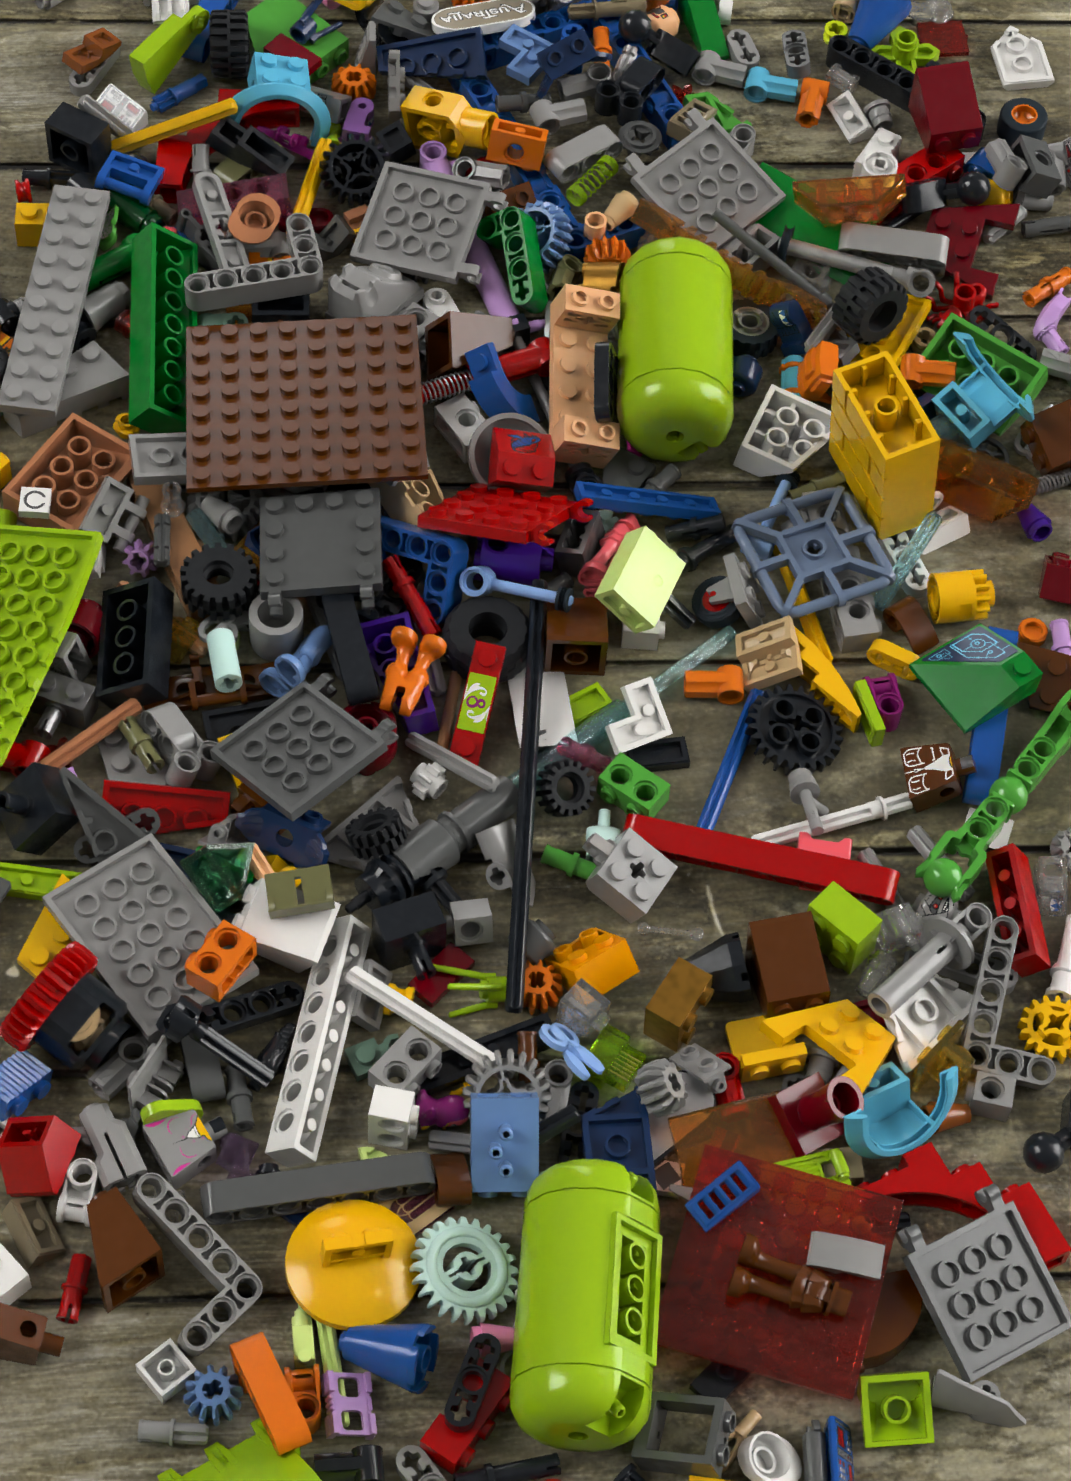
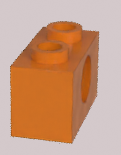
M495 118L491 129L486 159L496 164L518 166L525 171H540L549 130ZM517 144L521 146L523 149L517 150L514 149L511 145Z

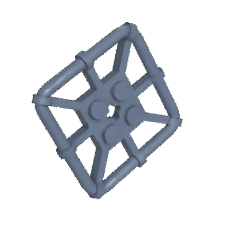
M840 485L837 488L822 489L792 500L791 498L783 499L780 504L735 519L731 526L735 539L751 566L750 573L753 578L758 579L772 607L781 615L780 618L788 615L791 618H798L835 605L837 607L844 606L846 601L893 585L896 579L892 565L875 537V529L873 526L868 525L853 497L845 491V487ZM831 499L824 517L806 523L803 521L798 512L799 509ZM842 502L857 529L839 535L832 523V519L838 505ZM785 514V516L789 517L794 527L776 531L757 523ZM747 534L776 544L781 555L761 561ZM859 541L865 543L877 565L852 557L846 546ZM813 547V549H820L821 551L818 554H811L808 552V549ZM788 566L795 578V582L784 603L768 572ZM850 569L876 579L842 590L834 573ZM820 578L824 579L831 592L830 595L794 606L803 584Z

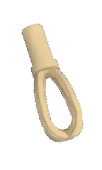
M751 1409L736 1426L735 1431L730 1433L729 1441L736 1439V1442L730 1452L727 1466H723L722 1473L734 1461L741 1442L747 1438V1435L762 1419L756 1410Z

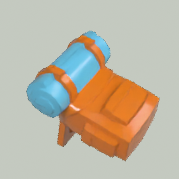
M821 341L816 347L810 349L804 358L800 355H790L782 359L781 366L779 367L781 375L780 388L808 401H821L831 404L832 397L826 391L832 385L833 370L838 368V345Z

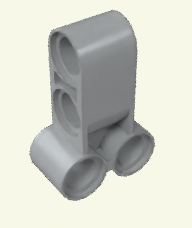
M167 702L141 713L140 723L144 732L152 737L154 746L169 764L165 774V780L169 786L190 788L195 778L201 781H211L215 778L221 765L212 759L210 749L218 743L211 740L203 741L175 703Z

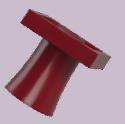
M819 1072L767 1098L796 1158L805 1156L843 1135L844 1116L859 1109L864 1110L863 1094L859 1086L852 1079L846 1076H837L825 1085Z

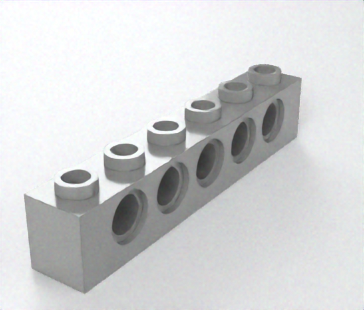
M816 491L803 492V493H802V496L807 495V494H810V493H813V492H816ZM831 499L799 509L803 521L809 522L824 517ZM842 502L838 505L832 519V523L839 535L853 531L851 523L846 522V509ZM853 544L847 545L846 547L851 556L860 559L858 546ZM813 549L814 554H818L821 551L820 549ZM850 569L834 573L842 590L868 582L867 575ZM820 578L819 581L824 596L830 595L831 592L824 579ZM872 594L846 601V605L841 607L835 605L828 608L841 653L868 650L872 642L878 639L879 636H882V624L879 618H875V602Z

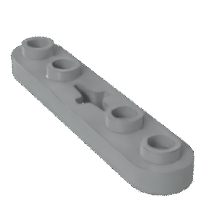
M207 171L198 173L194 179L192 190L218 268L224 269L249 265L243 243L234 238L229 232L227 224L232 211L220 178L216 174Z

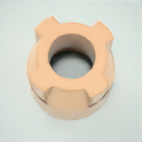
M597 211L588 213L584 220L583 236L593 241V238L600 240L603 235H606V216Z

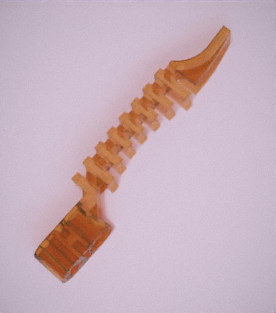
M644 198L640 199L639 205L630 218L631 222L645 229L657 239L681 236L699 240L714 248L729 266L733 290L740 291L741 295L745 298H754L753 302L757 305L765 304L770 307L773 303L786 301L785 297L788 293L793 297V300L799 302L812 328L819 324L829 310L824 302L804 289L774 278H768L765 276L767 273L763 270L751 271L754 267L749 263L742 265L739 263L741 259L737 256L729 257L727 256L729 253L727 250H717L718 244L713 241L706 243L705 241L708 237L704 234L694 236L698 230L694 226L681 228L686 222Z

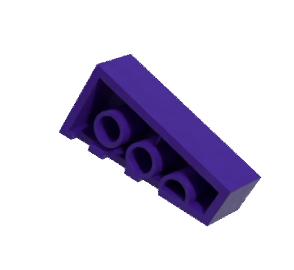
M408 611L360 623L376 683L381 691L383 690L386 678L385 669H387L390 663L396 661V648L390 638L392 629L395 626H406L413 630ZM416 646L411 656L408 671H411L415 666L418 657V646ZM428 685L426 688L424 687L409 717L399 715L401 699L404 693L398 692L392 709L408 736L411 732L422 735L439 730Z

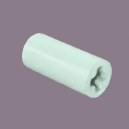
M227 628L214 629L207 634L206 641L215 688L224 693L238 690L243 683L234 635Z

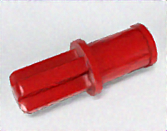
M76 1253L72 1255L66 1282L61 1284L63 1294L59 1311L56 1315V1319L61 1322H65L68 1309H71L68 1324H77L79 1321L78 1317L83 1296L88 1294L86 1284L92 1263L91 1257L86 1254Z

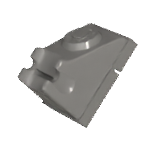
M347 263L342 267L340 276L334 273L328 278V311L325 312L326 319L398 315L402 309H406L413 301L417 303L425 297L424 289L417 282L401 275L399 270L393 269L390 266L379 263H372L370 266H354L352 263Z

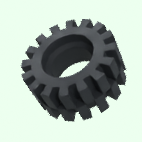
M573 760L552 762V764H547L544 766L545 770L538 773L537 776L542 779L536 781V786L540 787V791H536V797H542L538 804L546 806L544 809L546 813H553L552 816L568 817L582 814L583 810H587L590 807L587 802H593L595 797L590 795V792L596 791V786H590V782L594 781L593 775H586L590 770L587 767H581L583 763L579 761L573 762ZM563 776L569 778L573 785V795L567 801L561 799L557 792L558 780Z
M379 807L377 811H373V809L368 810V814L364 815L361 813L358 815L359 819H352L350 821L351 824L345 827V834L354 856H357L359 859L364 857V860H369L371 856L374 859L379 858L382 853L388 855L390 854L389 850H397L399 848L398 845H403L404 839H407V832L397 809L394 808L392 810V807H387L385 810L383 807Z

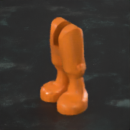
M395 626L391 631L390 638L396 648V661L390 663L387 669H385L386 678L379 708L390 712L398 692H401L404 695L401 699L399 715L409 717L424 687L426 688L429 685V675L427 673L429 665L445 654L447 643L437 635H424L419 645L415 666L411 671H408L409 661L418 644V636L409 627Z

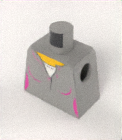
M188 1110L142 1126L146 1144L169 1184L175 1190L216 1161L217 1150L214 1141L228 1134L227 1127L220 1116L203 1124L195 1110Z

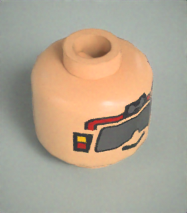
M660 5L646 12L651 20L652 30L657 32L658 28L672 36L677 35L680 19L673 8Z

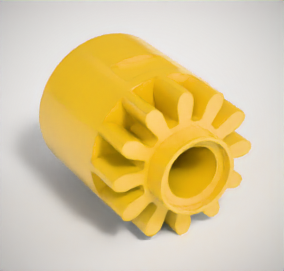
M983 569L931 573L928 577L927 601L934 624L988 619L990 607H993L995 604V589L993 582L987 580V574H984Z

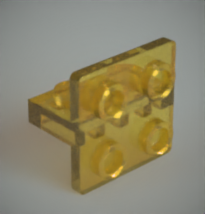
M958 1020L953 1027L947 1025L937 1037L939 1042L933 1048L927 1046L916 1060L919 1065L911 1075L914 1078L911 1086L913 1092L917 1093L931 1077L940 1084L939 1073L955 1065L958 1066V1090L956 1097L965 1089L976 1060L972 1058L966 1048L958 1045L965 1026L962 1020Z

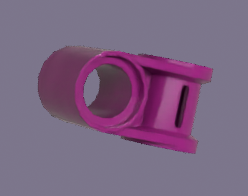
M887 673L886 677L870 679L869 676L863 677L862 680L866 679L886 727L885 732L896 730L900 724L904 704L895 674Z

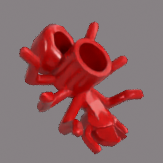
M955 271L953 300L945 298L943 287L936 281L935 287L938 289L940 302L947 305L937 306L932 297H924L931 300L933 312H940L928 316L926 321L932 320V324L939 322L937 328L940 329L951 312L961 318L962 315L966 317L974 307L983 306L987 292L986 287L981 283L959 284V272ZM990 303L985 306L989 309L998 308L999 303ZM979 315L975 322L977 324L982 323L983 317Z

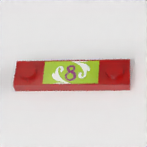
M476 640L450 751L479 766L507 648Z

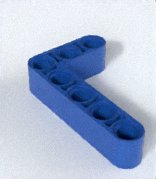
M381 515L382 550L428 563L423 600L438 625L445 624L448 614L456 605L461 603L463 591L460 588L459 579L461 573L467 568L469 557L467 543L459 537L431 529L419 528L417 525Z

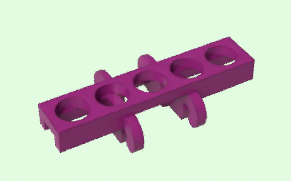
M258 125L257 130L265 133L283 147L310 160L312 159L314 150L307 147L309 143L307 136L300 134L290 136V129H287L288 127L280 125L277 130L273 131L265 126Z

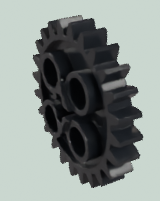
M788 684L784 691L779 685H776L773 692L767 688L763 695H758L750 706L749 714L744 722L748 724L745 734L751 736L748 745H757L754 755L763 754L765 756L762 762L764 765L770 761L773 762V771H777L781 766L784 768L785 776H788L791 770L798 768L809 769L812 775L815 770L821 773L826 765L830 766L841 750L839 746L844 738L839 735L843 731V727L836 725L840 716H831L830 713L834 706L825 707L823 705L825 697L816 700L814 698V690L810 691L807 695L804 694V688L801 685L797 691L793 690L791 684Z

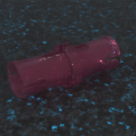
M563 737L561 739L562 742L569 746H565L560 742L557 745L559 755L565 756L574 762L579 761L583 763L581 767L590 768L599 774L605 770L601 767L602 765L607 767L612 762L611 757L597 752L592 745L588 743L581 744L570 737Z

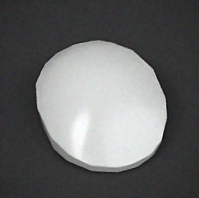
M762 1431L748 1436L741 1442L737 1453L738 1463L744 1475L751 1481H798L801 1478L802 1465L796 1450L778 1434Z

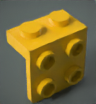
M764 1015L731 1021L725 1026V1033L731 1053L740 1063L739 1076L741 1083L803 1071L808 1055L805 1043H796L795 1039L782 1047L778 1046L759 1031L761 1022L765 1019Z

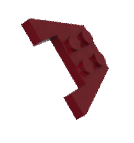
M1020 204L933 209L926 232L942 234L950 239L944 275L947 277L950 275L954 278V272L958 271L959 281L962 284H983L987 290L985 299L992 301L999 274L972 268L984 226L989 225L1013 231Z

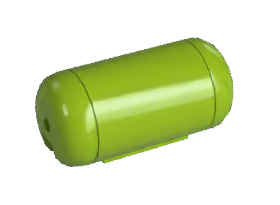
M681 236L667 237L643 245L627 260L620 278L617 415L621 434L636 451L655 460L684 462L694 460L699 453L702 454L708 451L709 447H718L726 439L733 422V287L729 266L714 248L696 239Z
M575 1159L555 1164L542 1171L535 1178L524 1202L509 1395L513 1416L523 1432L541 1444L561 1450L597 1452L610 1450L633 1440L647 1423L651 1410L653 1367L656 1366L663 1239V1236L660 1235L661 1213L656 1190L650 1181L631 1171L628 1172L623 1165L614 1161Z

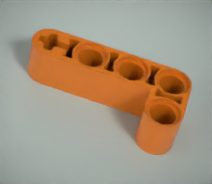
M259 1332L230 1344V1354L239 1384L243 1387V1393L249 1394L277 1455H283L311 1443L312 1437L306 1420L264 1333Z

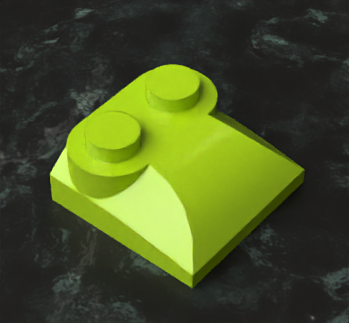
M928 1371L877 1373L858 1376L857 1396L860 1401L865 1448L935 1443Z

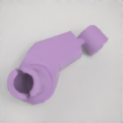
M1061 288L1057 295L1040 312L1033 328V336L1035 340L1043 341L1048 349L1066 354L1070 348L1058 334L1057 326L1059 320L1071 304V298L1065 297L1062 294L1064 288Z

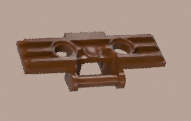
M198 653L189 654L191 674L169 677L168 699L144 705V710L167 702H173L181 711H198V707L239 701L241 704H247L248 701L275 698V696L263 689L259 681V675L264 669L269 667L275 668L274 662L241 666L242 686L236 691L224 693L215 688L211 666L201 667ZM244 680H250L254 684H245ZM182 689H189V692L181 695L177 694Z

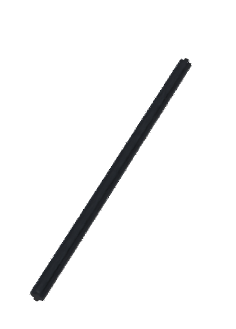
M534 579L531 586L548 590V583L545 580ZM531 598L505 999L506 1012L515 1014L521 1013L524 1006L547 602Z

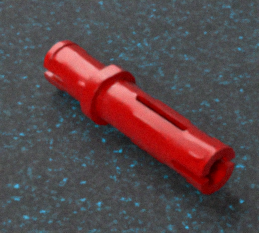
M393 555L383 560L382 568L393 584V592L399 594L406 609L421 631L422 636L426 634L438 636L441 634V628L436 623L429 608L414 586L415 580L413 576L407 574L398 555Z

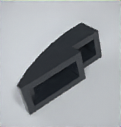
M230 117L221 119L205 142V144H209L211 148L243 166L280 179L296 159V157L252 125L246 130Z

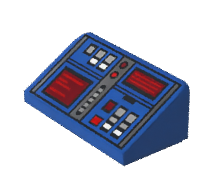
M829 1416L824 1427L828 1481H854L850 1427L836 1416Z

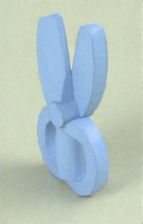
M557 1022L552 1023V1025L543 1024L538 1032L540 1038L552 1049L563 1052L562 1055L567 1066L581 1080L586 1081L591 1076L584 1064L599 1075L605 1070L604 1065L592 1052L579 1044V1038L570 1028Z

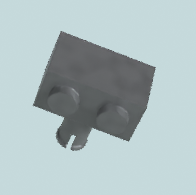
M583 509L585 514L593 515V519L586 523H581L575 519H567L561 535L545 533L547 538L554 539V543L545 547L555 548L554 553L560 573L564 571L571 577H577L582 566L590 561L601 549L599 540L604 538L605 530L599 510Z
M48 670L29 710L30 712L42 715L33 729L34 733L42 738L46 732L47 734L44 738L45 740H50L59 722L82 730L87 729L99 707L98 699L96 698V686Z

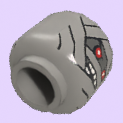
M930 892L926 895L920 893L912 906V910L916 911L915 920L922 928L932 917L941 916L953 920L962 912L958 910V901L953 903L951 897L940 898L932 895Z

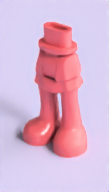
M627 513L624 518L619 519L605 533L604 538L599 540L601 549L580 569L577 577L578 582L586 586L583 590L585 597H595L594 595L625 534L640 528L635 514Z

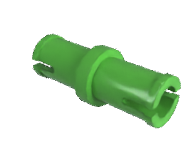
M548 844L540 861L542 864L545 863L566 872V876L572 878L575 875L585 880L588 879L596 867L594 862L581 858V854L577 852L570 854Z

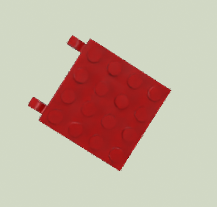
M474 483L464 491H458L453 497L443 499L442 503L431 506L429 510L417 516V527L520 544L533 542L545 547L554 543V539L547 538L544 533L567 519H575L581 523L592 520L593 515L585 514L583 506L589 507L593 505L594 501L590 498H583L578 502L570 501L563 495L544 497L541 496L540 492L536 491L518 493L514 492V489L510 487L488 489L487 484Z

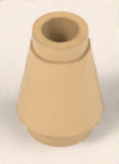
M623 190L621 193H616L604 212L607 218L606 230L612 231L637 212L636 208L639 206V203L630 192Z

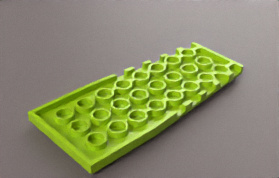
M0 524V767L3 766L76 614L104 540L101 532Z

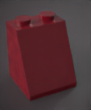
M962 61L916 68L908 108L927 154L979 146L983 124L969 62Z

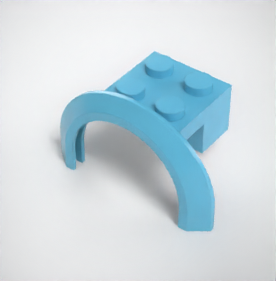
M254 52L247 76L248 88L240 91L233 97L237 103L238 112L228 117L239 124L242 116L251 107L260 102L273 99L289 100L306 108L314 119V126L310 140H312L311 146H316L320 138L326 139L331 126L330 113L323 100L311 91L307 59Z
M954 332L953 335L958 346L976 370L959 385L954 381L950 382L931 400L935 410L974 450L1016 412L1029 422H1032L1035 419L1033 401L1028 394L1025 395L1024 400L1006 384L981 354L974 338L970 334Z
M892 1061L881 1065L873 1076L869 1087L863 1093L864 1110L859 1109L844 1116V1133L849 1147L862 1157L881 1159L907 1153L923 1144L940 1127L955 1101L958 1090V1066L955 1065L939 1073V1096L933 1111L928 1117L910 1099V1079Z

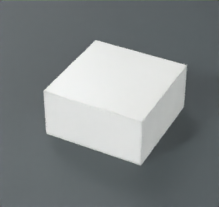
M171 1338L135 1364L139 1376L162 1404L184 1389L187 1380H195L194 1372L196 1368Z

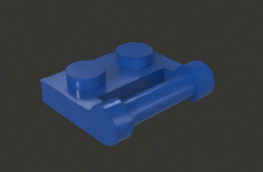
M112 150L96 177L95 187L102 190L107 188L140 200L139 203L148 206L154 192L163 179L165 168Z

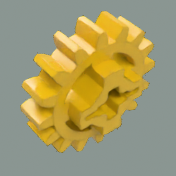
M1043 995L1040 1004L1037 1000L1033 999L1029 1008L1024 1007L1022 1011V1018H1020L1017 1028L1021 1029L1018 1038L1019 1040H1027L1024 1047L1025 1051L1034 1049L1036 1051L1035 1054L1044 1055L1051 1060L1057 1058L1060 1064H1064L1066 1055L1071 1059V1031L1069 1030L1071 1028V1000L1063 1004L1059 995L1055 997L1054 1001H1050L1047 995ZM1033 1020L1036 1021L1035 1027L1037 1028V1031H1034L1033 1029Z

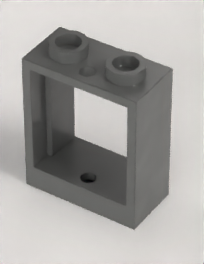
M652 1391L649 1418L636 1435L631 1454L638 1467L644 1471L721 1479L723 1466H727L729 1462V1436L736 1428V1413L727 1400L720 1397ZM667 1411L713 1415L705 1455L659 1451Z

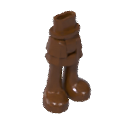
M750 1233L746 1234L726 1295L739 1298L745 1293L756 1294L787 1304L789 1308H800L801 1313H822L826 1317L829 1316V1313L845 1317L853 1291L839 1287L838 1281L832 1283L830 1278L816 1268L811 1270L805 1264L801 1266L768 1255L760 1249L758 1237ZM742 1267L784 1278L792 1282L791 1286L787 1287L755 1276Z

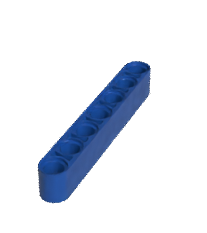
M988 626L989 629L1017 646L1018 631ZM1008 709L972 729L968 755H973L977 773L965 775L962 803L979 806L989 796L991 785L999 779Z

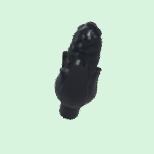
M286 1023L279 1032H275L273 1038L257 1057L258 1061L275 1072V1076L280 1072L284 1060L290 1051V1045L293 1042L296 1025L293 1023ZM252 1080L248 1084V1087L256 1092H259L262 1088Z

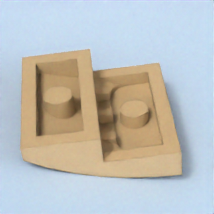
M790 615L735 635L736 657L742 664L744 689L748 694L753 688L760 690L803 674L799 643Z

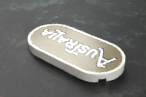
M489 0L449 7L436 12L432 16V30L435 34H442L480 26L483 35L507 31L512 24L521 28L531 24L530 20H535L536 10L535 5L528 0Z

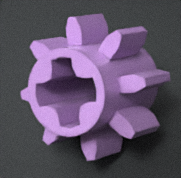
M139 538L134 542V547L128 545L124 549L128 557L122 561V564H127L131 569L130 575L135 572H141L142 577L145 578L149 574V569L155 571L158 568L154 565L153 541L148 544H142Z

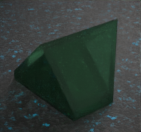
M255 842L206 844L179 862L216 914L243 898Z

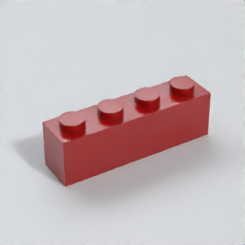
M1013 843L987 852L986 865L997 917L1001 915L1012 917L1019 926L1011 968L1018 972L1022 978L1052 968L1028 857ZM999 926L1001 938L1003 940L1009 939L1011 933L1008 928Z

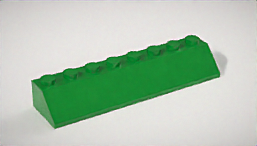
M151 222L132 238L129 424L151 434L186 432V327L197 326L198 311L190 310L186 305L184 281L190 274L198 273V244L154 222Z

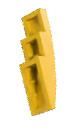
M795 627L803 674L799 676L811 685L810 691H815L814 698L818 700L821 697H825L823 705L825 707L834 706L830 714L840 716L839 722L855 733L858 730L862 713L850 689L824 654Z

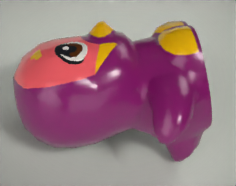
M425 1089L420 1090L415 1098V1104L420 1106L418 1116L420 1130H426L430 1125L435 1124L444 1130L447 1127L464 1124L468 1120L470 1112L463 1105V1101L466 1099L460 1095H447L440 1099H435L428 1095Z

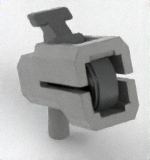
M92 1103L86 1106L79 1114L81 1126L71 1128L81 1134L80 1140H83L86 1146L91 1147L96 1157L94 1163L97 1167L99 1185L102 1191L106 1190L108 1192L115 1186L120 1193L126 1192L125 1186H128L129 1190L133 1189L140 1177L148 1173L135 1144V1139L143 1126L139 1110L133 1108L129 1119L123 1118L118 1120L114 1118L107 1103Z

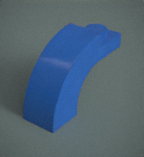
M493 342L486 343L464 353L473 376V380L468 383L476 400L489 418L497 414L510 412L519 413L530 417L537 423L540 422L531 395L519 393L508 381Z

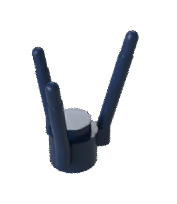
M323 0L312 1L300 19L289 29L290 35L297 43L305 44L309 41L311 44H314L319 38L343 26V23L340 21L316 33L317 24L311 18V15Z

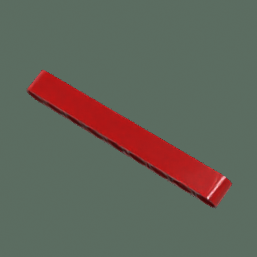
M627 814L623 831L630 827L668 859L820 892L834 881L857 900L889 906L894 904L900 873L891 868L639 814Z

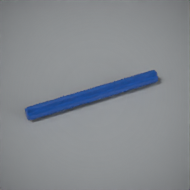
M753 688L749 692L696 827L714 830L751 737L745 734L748 724L744 722L749 714L748 710L757 696L763 695V690Z

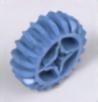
M536 200L534 204L527 202L525 209H519L531 216L536 223L543 272L548 274L550 267L556 268L557 262L562 260L565 251H571L567 245L574 240L570 235L574 229L569 224L571 220L559 206L547 201ZM543 221H550V224L544 225Z

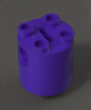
M477 537L478 544L477 550H475L473 566H487L491 568L499 580L531 586L534 579L540 580V572H552L555 548H547L533 542L520 544ZM476 573L473 580L483 582L482 576Z

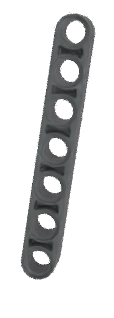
M412 1152L217 1180L202 1185L199 1191L204 1220L208 1225H222L311 1212L325 1204L336 1203V1201L342 1202V1200L348 1199L379 1202L425 1195L435 1190L436 1182L430 1154L427 1152Z

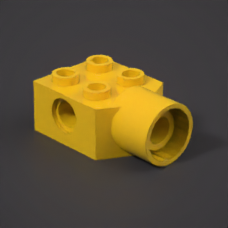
M414 85L400 106L405 130L413 141L415 149L420 150L421 145L427 141H439L445 145L447 156L455 158L459 157L465 146L487 151L494 120L499 118L495 112L472 108L463 95Z

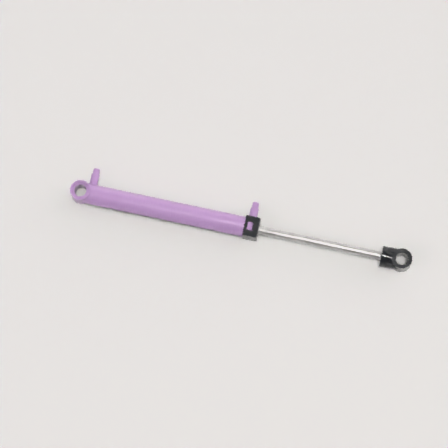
M434 140L423 143L419 153V168L453 175L452 166L456 160L448 161L445 145ZM475 234L465 263L480 266L479 273H482V278L476 287L489 315L512 318L515 339L513 346L503 352L526 348L530 344V333L545 328V319L528 322L525 314L519 313L488 244ZM538 374L529 376L528 379L549 422V395ZM568 463L570 468L565 473V479L573 494V501H577L573 492L576 481L603 484V481L595 475L589 463Z

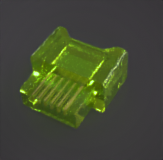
M602 1020L598 1025L600 1033L589 1051L601 1061L605 1070L599 1075L584 1064L591 1075L586 1081L593 1083L599 1089H602L604 1084L607 1083L625 1093L637 1075V1070L645 1063L646 1054L629 1045L631 1036Z

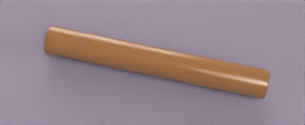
M457 671L450 673L437 744L447 750L462 680Z

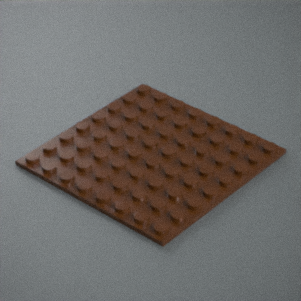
M416 314L186 327L187 493L428 479Z

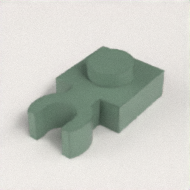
M398 1034L388 1035L383 1043L379 1045L373 1037L344 1049V1056L357 1082L368 1078V1070L399 1039Z

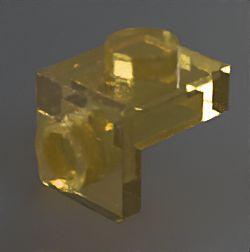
M173 616L170 659L173 663L180 664L196 639H200L198 635L200 623L192 617L186 616L181 618Z

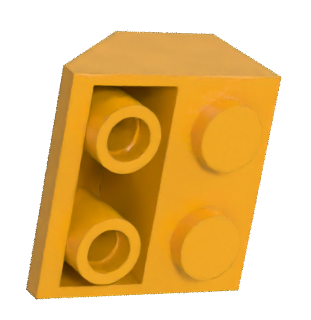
M596 927L582 931L579 934V938L569 944L558 946L553 950L552 955L544 959L547 966L554 965L555 973H561L562 985L574 999L586 1004H590L640 972L626 939Z

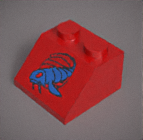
M493 427L488 486L510 487L545 493L553 488L556 458L551 435Z

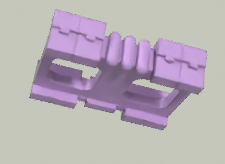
M327 1370L320 1376L322 1397H326L325 1402L327 1404L325 1407L328 1409L326 1414L329 1415L324 1418L326 1439H333L336 1436H353L372 1440L377 1434L375 1413H371L373 1410L370 1396L373 1392L371 1373H345ZM338 1379H354L357 1382L358 1397L341 1396L338 1388ZM341 1413H359L362 1430H345L342 1425Z

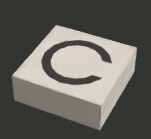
M21 486L19 517L49 519L52 488Z

